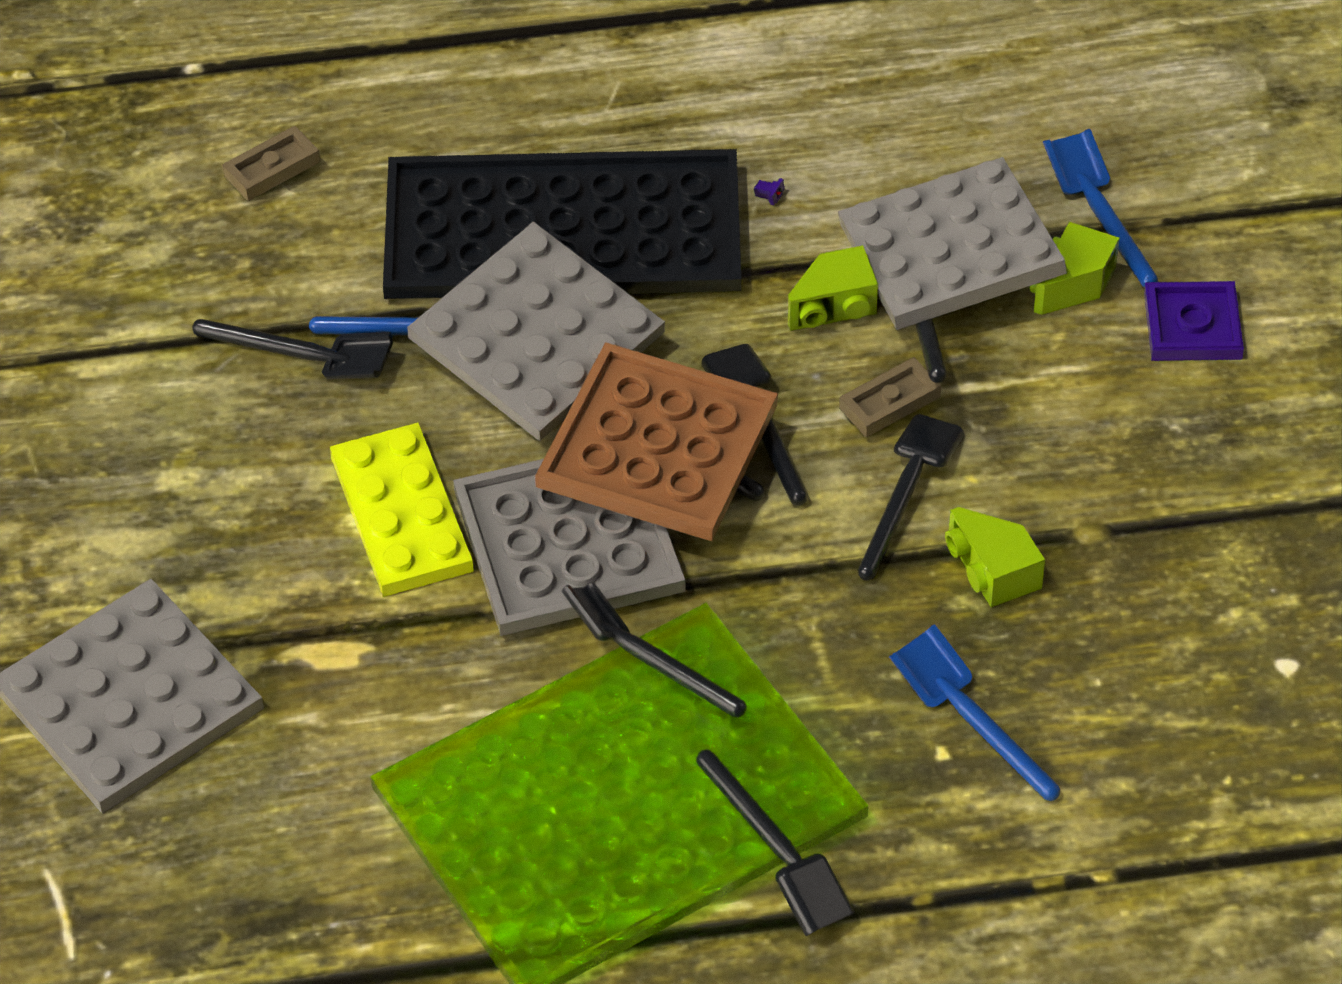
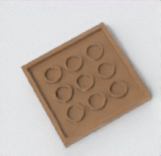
M605 342L535 475L536 487L713 541L777 407L778 393Z

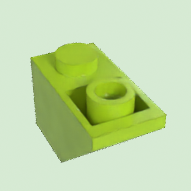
M1069 222L1061 238L1057 236L1053 238L1054 243L1065 259L1067 273L1030 285V292L1035 293L1034 313L1044 315L1099 299L1116 269L1120 238Z
M863 245L818 255L788 294V327L790 331L815 328L824 324L859 319L864 316L877 314L878 283Z
M961 507L950 510L949 531L945 532L947 547L954 558L960 557L966 567L971 587L977 593L982 592L991 608L1042 589L1045 559L1023 525Z

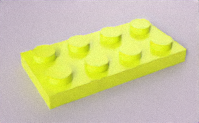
M418 422L330 446L333 465L383 597L474 572L472 557Z

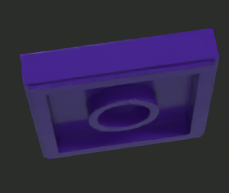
M1235 281L1145 282L1144 299L1151 361L1242 360L1244 346Z

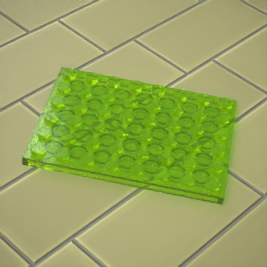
M707 603L640 636V638L742 699L747 706L746 713L742 717L734 718L630 655L622 647H619L370 776L372 789L509 984H564L784 863L698 766L696 758L702 750H711L788 837L799 854L868 817V804Z

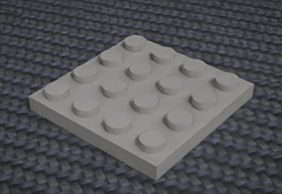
M1003 157L983 162L953 174L943 175L937 179L910 188H904L895 193L868 202H861L853 207L838 211L840 225L851 246H864L878 283L877 295L896 330L1067 273L1065 259Z
M532 222L411 323L407 329L409 339L533 437L541 441L565 420L605 342L641 353L665 332V321L535 222Z
M544 459L453 480L454 493L500 636L580 617L561 592L566 585H570L572 588H579L594 582L614 609L685 592V578L666 527L537 488L535 475Z
M152 579L147 580L0 672L1 699L102 814L264 709L262 697Z

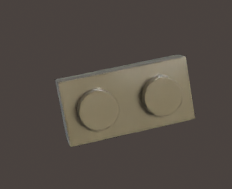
M293 126L222 165L224 177L247 201H250L321 161L319 150L296 126Z
M913 357L840 396L839 409L867 438L940 398L941 385L931 381L928 371Z

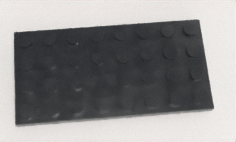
M737 149L388 157L383 269L384 299L443 298L532 222H535L628 294L742 291Z

